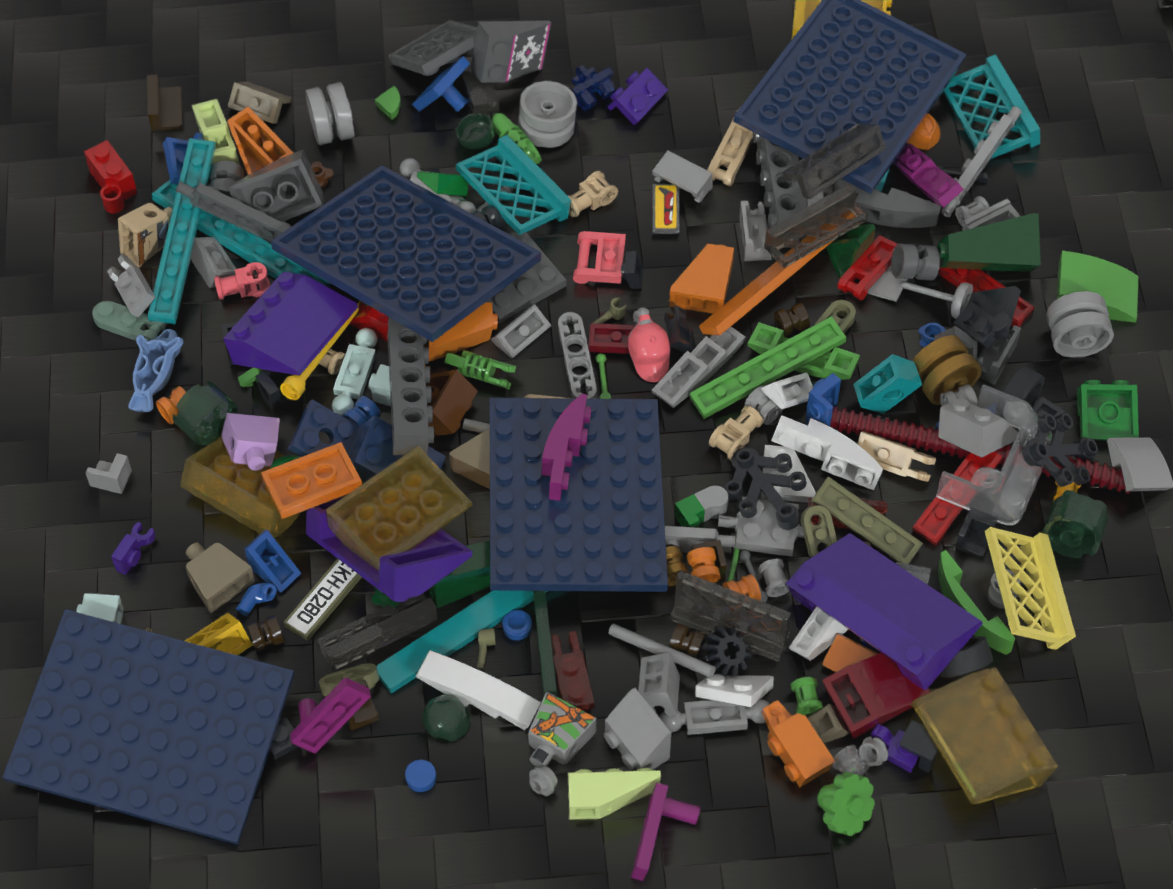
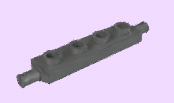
M181 181L177 186L176 192L189 197L192 205L269 242L291 227L290 224L278 221L261 210H255L243 204L239 199L220 193L214 187L200 183L193 188Z

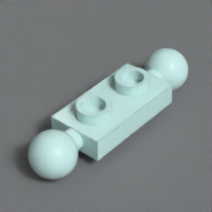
M363 328L358 331L356 335L358 346L349 344L333 390L334 395L338 396L332 402V409L340 416L348 409L354 408L352 398L360 399L362 397L374 364L376 350L372 348L376 345L378 338L375 331L370 328Z

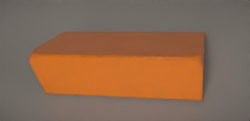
M838 633L822 665L838 672L849 665L879 653Z

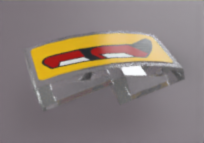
M674 184L652 185V233L679 234L678 186Z

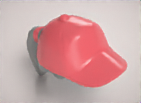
M638 308L633 314V321L637 322V324L633 327L628 337L629 352L638 375L645 381L659 382L669 370L670 344L668 335L660 325L651 320L647 308Z

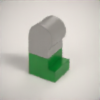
M710 486L676 502L674 516L681 527L699 528V524L710 518L717 519L719 515H725L728 505V493L723 487Z

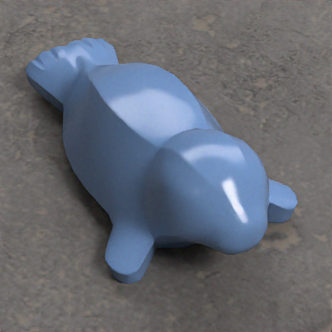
M172 329L164 330L151 341H148L142 335L136 337L140 353L133 372L135 392L129 402V409L138 412L151 411L153 409L152 396L160 392L169 382L174 367V359L180 353L181 346L183 345V339L178 337Z

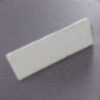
M806 372L774 382L761 388V390L781 409L807 402L809 391L812 390L813 385Z

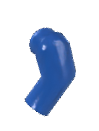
M272 583L250 586L236 607L237 612L248 616L256 604L268 602L275 597L277 593L276 586Z

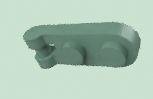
M102 301L92 311L94 322L98 327L136 341L138 335H142L148 341L154 340L158 337L159 332H163L168 323L148 321V314L142 313L140 317H136L130 313L128 307L112 301Z

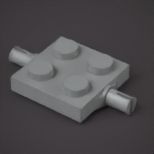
M758 500L757 514L752 518H744L740 511L737 517L719 515L718 527L735 529V549L792 557L793 547L797 538H805L802 526L798 525L791 530H784L779 527L776 519L777 511L769 500ZM789 503L799 509V504ZM746 507L744 510H749L752 507Z

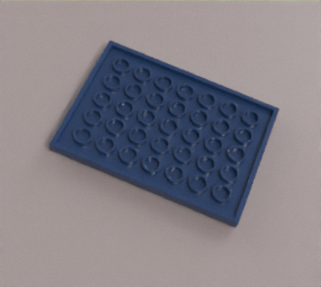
M822 0L737 111L733 122L872 194L963 64L967 54L861 0Z
M382 165L271 240V246L274 251L431 342H434L541 261V252Z
M490 398V591L667 592L668 578L658 400L587 399L586 406L592 407L590 423H584L583 427L588 429L586 446H580L579 457L573 456L571 467L565 468V472L570 473L568 490L562 489L561 500L557 501L549 499L551 476L541 475L542 456L548 436L555 422L576 398Z
M65 609L3 779L11 783L238 845L287 699L294 671Z

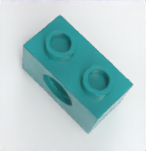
M892 354L853 385L860 407L884 414L919 388L922 382L915 362Z

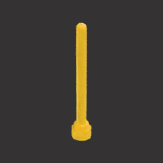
M359 307L300 376L292 375L284 380L280 386L284 396L291 400H298L305 391L306 379L358 313Z

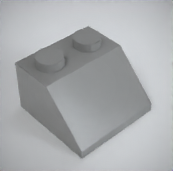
M959 398L940 407L938 437L977 456H986L1019 439L1020 434L1006 420L991 413L988 409L969 403L968 400Z
M633 688L606 718L604 737L611 748H617L620 751L622 760L630 771H636L640 768H650L653 770L670 759L671 732L637 689Z

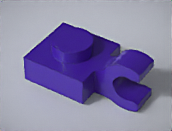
M138 522L133 526L131 534L125 535L111 556L116 571L126 575L130 568L138 563L141 556L140 547L151 544L155 539L153 528H150L147 534L140 535L143 528L141 523Z
M877 724L871 737L873 739L877 737L885 743L888 750V761L911 773L919 757L900 748L899 744L905 732L898 730L896 736H893L886 727Z

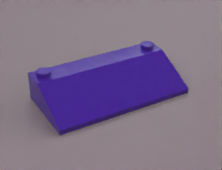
M382 487L347 494L307 509L306 535L396 602H403L408 600V598L421 595L472 557V550Z
M851 533L804 562L786 583L796 601L812 612L816 607L848 628L895 661L902 675L925 691L983 624L981 620Z

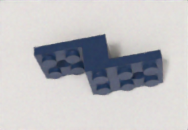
M314 400L307 403L288 447L290 451L303 457L342 442L362 481L363 487L376 479L422 506L428 503L445 460V455L429 446L428 455H393L391 424L374 415L362 426H358ZM319 432H324L328 435L330 439L329 444H325L320 440ZM406 461L411 462L415 466V474L410 473L406 469Z

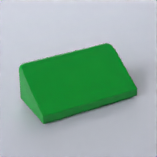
M420 171L417 173V177L437 194L467 196L468 182L461 175Z

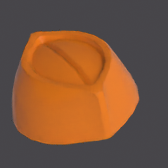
M927 114L907 143H911L919 149L929 150L940 139V128L937 121Z

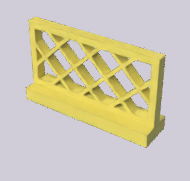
M993 527L985 530L1011 634L1046 641L1047 648L1054 650L1076 637L1048 535L1038 533L1034 537H1029ZM998 539L1008 548L1006 551L1001 547ZM1011 553L1020 561V566L1012 559ZM1004 563L1014 573L1013 576L1005 569ZM1018 578L1028 588L1027 592L1016 581ZM1011 589L1021 599L1020 602L1012 595ZM1024 604L1035 614L1034 617L1023 607ZM1018 615L1028 625L1027 627L1020 625Z

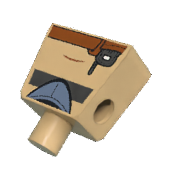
M147 203L118 218L120 254L128 256L139 268L161 250L165 244L173 209L167 207L164 210H160L154 204Z

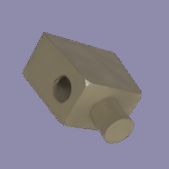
M196 542L186 550V555L191 560L185 566L188 578L210 613H213L255 582L252 567L220 543H214L205 550Z

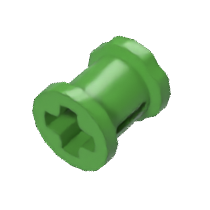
M803 677L791 683V690L795 693L798 704L796 713L810 716L823 708L821 701H818L816 693L818 683L815 678Z

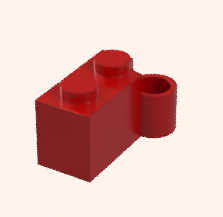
M108 140L84 151L90 173L102 188L100 195L104 209L109 213H118L125 206L124 200L137 194L133 174Z

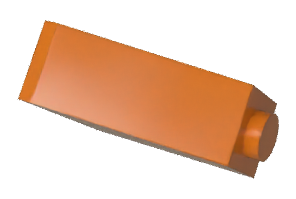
M707 244L671 286L669 307L679 306L687 310L714 314L725 305L733 266L734 248L726 247L725 245Z
M485 302L434 342L427 340L425 347L429 348V361L445 357L447 352L456 353L489 341L492 330H496L498 324L497 313H493L492 302Z

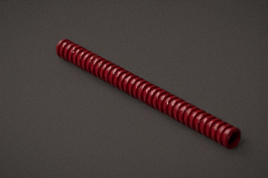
M834 406L830 427L838 429L840 433L843 430L848 435L852 432L858 437L864 431L893 442H898L899 444H907L908 447L913 445L915 449L923 447L924 451L932 449L933 453L941 451L942 455L950 453L952 457L956 454L961 459L963 456L967 457L970 453L939 438V428L937 430H933L932 426L924 428L922 424L918 427L913 422L911 425L907 424V421L899 423L898 419L890 421L889 417L881 419L880 415L872 417L870 413L866 416L861 411L859 414L855 413V410L847 412L846 408L838 410L837 406ZM1010 443L996 450L997 453L1003 456L999 463L1002 464L1003 468H1006L1008 465L1013 470L1017 467L1022 472L1026 469L1028 473L1036 471L1037 475L1045 473L1046 477L1051 475L1043 466H1029L1023 459L1020 445L1016 444L1013 447ZM1068 456V459L1077 468L1084 466L1089 471L1090 481L1088 483H1090V486L1097 484L1099 488L1107 486L1108 490L1116 488L1117 492L1125 490L1126 494L1131 492L1126 491L1122 468L1108 467L1107 463L1099 465L1098 461L1090 463L1088 459L1084 462L1079 457L1075 460L1072 459V456ZM1052 457L1050 458L1060 470L1063 469Z

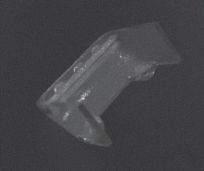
M983 385L977 407L990 410L991 413L1002 417L1011 426L1020 430L1001 472L993 468L983 467L974 473L971 481L943 471L936 497L967 510H970L972 507L997 517V522L1014 525L1021 520L1044 469L1043 466H1029L1022 456V447L1026 445L1028 440L1035 438L1039 416L1028 402ZM1051 431L1047 434L1045 442L1046 446L1050 444V440L1052 437Z

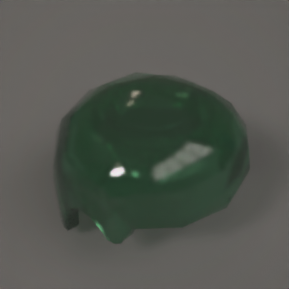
M479 113L467 115L460 121L458 127L455 128L460 144L470 150H482L490 145L495 135V127L491 118L488 115L485 116Z
M444 694L429 700L422 712L423 726L436 739L441 737L450 742L456 741L466 734L471 725L469 711L459 698L452 695Z

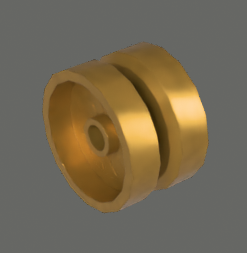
M955 335L944 336L931 342L912 360L915 362L923 392L930 402L936 405H941V394L948 391L957 392L959 387L967 384L972 387L979 379L982 371L975 358L968 354L964 343Z

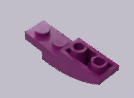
M911 143L904 146L893 162L900 172L922 193L943 208L964 190L956 180L937 167L928 156Z
M586 394L578 396L562 412L545 444L541 475L551 476L550 500L560 501L562 489L568 490L570 473L565 472V468L571 467L573 456L579 457L580 446H586L588 429L583 427L584 423H590L592 408L586 406Z

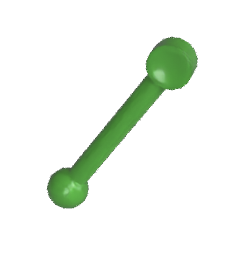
M600 353L596 356V361L599 363L602 387L600 399H611V395L607 391L604 363L606 356Z
M734 548L727 582L734 580L739 549Z

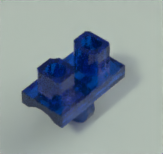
M582 65L576 68V77L572 79L575 87L571 91L574 93L578 105L584 111L593 107L597 102L592 92L597 90L604 100L616 91L611 80L613 72L610 67L596 74V70L593 67L589 70Z

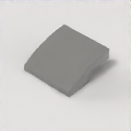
M1151 438L1107 439L1112 467L1122 468L1126 491H1161L1173 488V480L1167 463Z

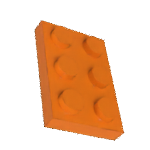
M342 442L261 472L266 488L282 519L363 488L362 481Z

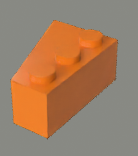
M246 107L227 120L247 175L293 153L249 107Z

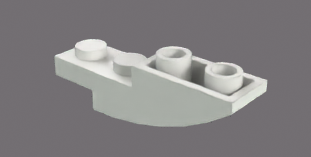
M781 415L771 440L823 461L821 470L874 490L883 470L877 461L854 441L812 418L807 426Z

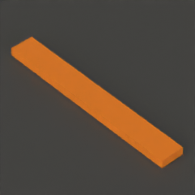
M840 208L824 224L817 227L699 325L702 334L721 335L859 220L862 216L859 209Z

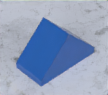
M264 530L245 548L247 561L252 567V571L266 583L274 584L280 593L301 574L268 530Z

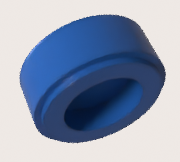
M512 610L503 618V632L508 638L522 640L531 633L532 620L525 611Z
M416 760L408 765L405 771V778L409 788L416 792H425L434 786L436 772L430 762Z

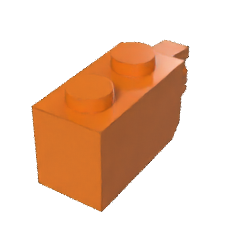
M778 700L763 708L761 713L770 730L767 736L769 739L767 741L772 753L775 756L779 755L784 762V770L791 781H796L799 787H802L831 769L835 760L805 715L796 713L791 716Z

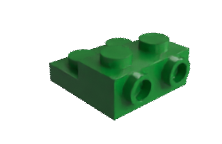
M1099 380L1084 381V384L1077 388L1078 416H1080L1081 439L1091 438L1094 441L1107 442L1109 438H1139L1137 385H1129V381L1126 380L1112 381V385L1101 384Z

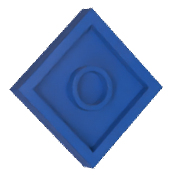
M462 56L442 71L412 105L418 111H421L442 95L456 112L459 111L468 100L452 84L470 63Z

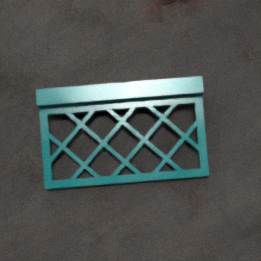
M996 54L986 58V64L953 77L944 89L943 93L975 148L981 139L986 140L989 137L987 132L994 121L999 122V120L994 119L997 111L1008 114L1013 106L1021 110L1022 113L1015 121V125L1013 128H1010V131L1018 132L1021 137L1016 140L1004 138L990 159L1026 144H1029L1031 148L1040 144V128ZM985 74L987 78L985 85L973 82L975 77ZM955 85L965 87L961 95L952 93L949 88ZM969 88L982 91L979 99L966 96ZM986 93L998 96L996 104L983 101ZM963 102L976 105L972 113L964 112L960 109ZM983 107L993 110L990 118L977 115L979 108ZM974 121L986 124L983 132L971 128Z
M508 135L499 138L497 146L456 164V171L489 205H493L498 209L501 217L518 235H522L555 218L559 222L568 218L571 199ZM496 156L502 165L490 163L487 160ZM468 168H481L482 174L472 173ZM485 169L501 172L500 178L484 175ZM503 173L513 174L518 181L503 178ZM484 182L498 185V190L486 189L482 184ZM501 186L517 188L516 194L500 191ZM519 189L530 191L534 197L519 195ZM498 200L514 201V206H504ZM517 202L533 205L532 210L516 208ZM535 206L545 207L549 212L535 211ZM515 215L528 217L530 221L521 225L514 217Z

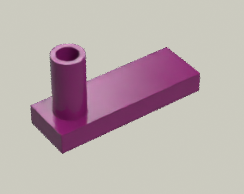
M345 677L318 706L313 699L300 701L298 707L301 723L290 734L291 743L316 753L371 697L369 688Z
M656 783L651 793L631 878L643 881L648 872L661 815L694 825L697 822L700 807L666 797L668 790L666 785Z

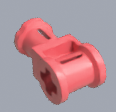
M258 262L250 263L244 268L235 269L236 275L224 278L214 277L219 300L224 299V296L238 293L241 294V298L249 296L261 297L271 286L269 279L266 278V267Z

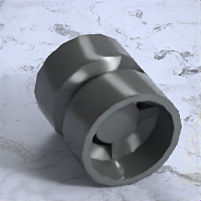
M216 162L211 167L209 186L232 198L228 186L244 178V169L235 162Z
M897 244L894 247L891 269L896 279H913L915 276L917 280L931 281L937 277L940 256L936 246L918 245L916 248L913 244Z

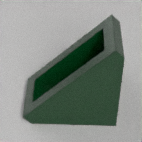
M874 224L851 226L825 247L839 280L874 242L876 229Z

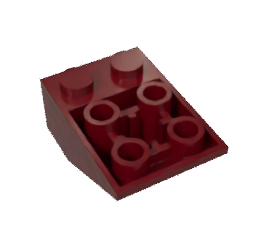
M883 653L849 665L822 680L825 690L853 739L874 729L877 724L881 725L933 696L929 688L925 691L903 676L896 662Z

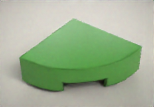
M394 86L375 99V106L391 119L397 116L400 107V94Z
M251 368L238 377L240 386H254L255 376L265 370Z

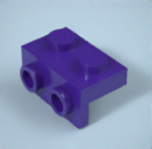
M648 68L641 73L637 71L632 73L625 81L628 85L624 89L622 87L618 88L610 96L613 101L607 106L610 111L617 107L633 125L639 122L668 91Z

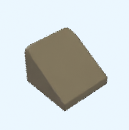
M828 704L807 718L823 743L850 733L836 707Z

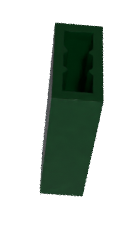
M1038 213L948 234L937 244L940 256L939 268L1031 272L1041 266Z
M490 540L466 546L472 550V557L428 589L437 608L490 587Z

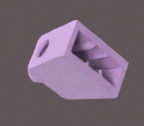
M226 413L221 436L231 461L238 464H248L252 470H261L264 466H271L278 442L280 419Z

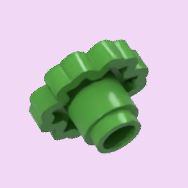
M844 772L842 775L835 777L833 784L825 785L820 790L818 803L825 811L823 820L831 831L852 836L862 830L863 821H868L871 818L875 802L871 798L873 786L867 777Z

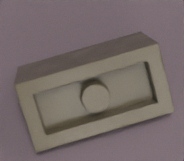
M248 81L234 82L228 107L238 111L249 107L260 119L270 123H277L282 103H291L292 98Z

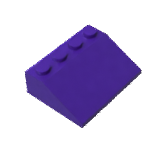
M282 272L223 339L235 365L300 376L355 312L358 305L356 302L306 275Z

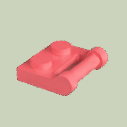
M580 232L577 239L579 244L577 269L574 270L573 280L580 284L587 283L588 281L621 284V265L624 260L626 234ZM592 245H598L595 269L588 268L589 251Z

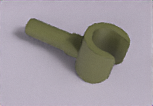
M620 298L612 299L609 311L593 323L603 324L611 318L622 319L627 305L617 308L620 304Z
M493 628L482 629L478 633L479 656L476 667L478 670H484L486 646L495 645Z

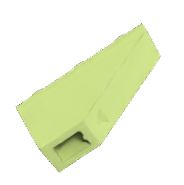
M640 768L636 771L625 772L620 769H609L606 772L578 770L575 773H568L570 819H600L651 794L656 783H660L661 773L650 768Z

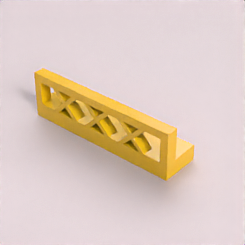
M226 613L185 640L189 643L234 655H239L253 645L240 621L229 613Z

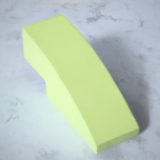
M217 99L192 105L203 140L216 143L212 165L219 161H231L239 164L235 145Z

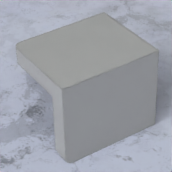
M117 453L113 463L99 461L96 469L88 467L86 476L91 487L122 494L132 469L128 456Z

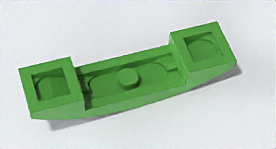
M759 322L748 341V346L759 354H763L787 341L789 338L784 337V330ZM834 347L832 352L819 356L795 371L800 373L807 372L808 375L820 378H827L834 373L841 380L850 379L860 360V355Z
M946 550L941 552L938 576L944 596L982 621L983 624L974 633L975 637H986L989 647L1007 655L1012 650L1015 637L998 616L987 621L960 586L963 571Z

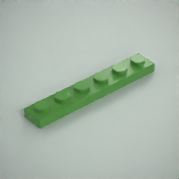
M831 316L692 391L690 399L703 419L750 395L756 388L766 386L829 352L834 347L840 346L846 342V336Z

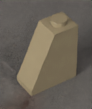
M490 428L449 453L450 468L453 472L490 489Z

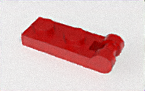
M879 235L840 278L837 288L845 293L849 291L853 293L855 298L863 300L868 290L891 266L892 253L897 243ZM855 279L860 280V282H859L858 284L855 283L854 281H855Z

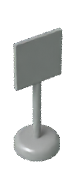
M890 266L868 290L867 294L897 302L903 288L951 301V315L957 319L961 311L969 304L973 285L963 282L957 287L955 294L951 295L908 283V279H896L892 274Z

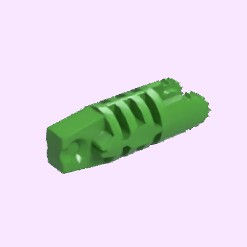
M498 113L493 116V125L499 138L508 135L535 164H538L541 161L540 154L526 134L504 114Z
M463 350L462 356L447 352L444 362L458 367V371L463 376L475 378L508 390L511 386L510 382L501 378H494L496 368L509 373H515L516 369L514 365L486 358Z

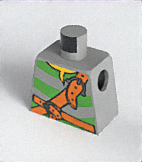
M547 692L528 734L529 745L536 749L529 759L530 762L539 768L547 766L551 758L561 764H567L595 734L596 718Z

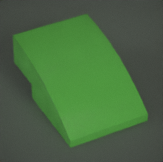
M1061 252L1058 264L1056 300L1074 292L1089 291L1098 293L1105 299L1110 320L1136 323L1138 275L1104 259L1075 252Z

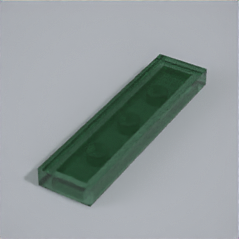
M533 591L544 696L549 692L557 697L545 591Z

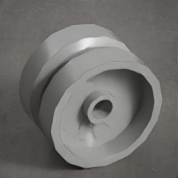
M551 81L537 82L524 90L520 100L518 127L534 145L547 148L556 147L564 144L571 138L574 132L577 105L574 93L568 87Z
M342 82L327 85V102L319 87L306 89V102L317 144L323 145L332 142V126H334L339 139L354 138L351 107Z
M1089 291L1074 292L1060 297L1048 307L1046 317L1051 330L1053 346L1057 353L1067 357H1085L1105 349L1112 342L1114 332L1108 317L1109 312L1104 297Z

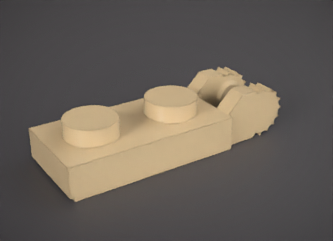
M864 431L860 433L857 444L870 454L884 470L904 477L910 476L922 481H929L931 475L925 471L910 468L913 459L927 465H934L935 457L916 452L914 448Z

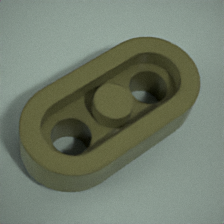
M837 300L827 308L815 325L832 316L845 334L855 320V307L846 300Z
M810 506L806 508L801 516V524L808 554L812 558L819 553L817 550L819 543L822 542L826 549L837 542L831 514L825 507ZM813 515H817L819 518V522L816 525L811 523Z
M361 664L334 672L321 678L319 685L321 693L325 697L345 677L355 682L366 680L369 689H371L379 680L377 666L374 664Z

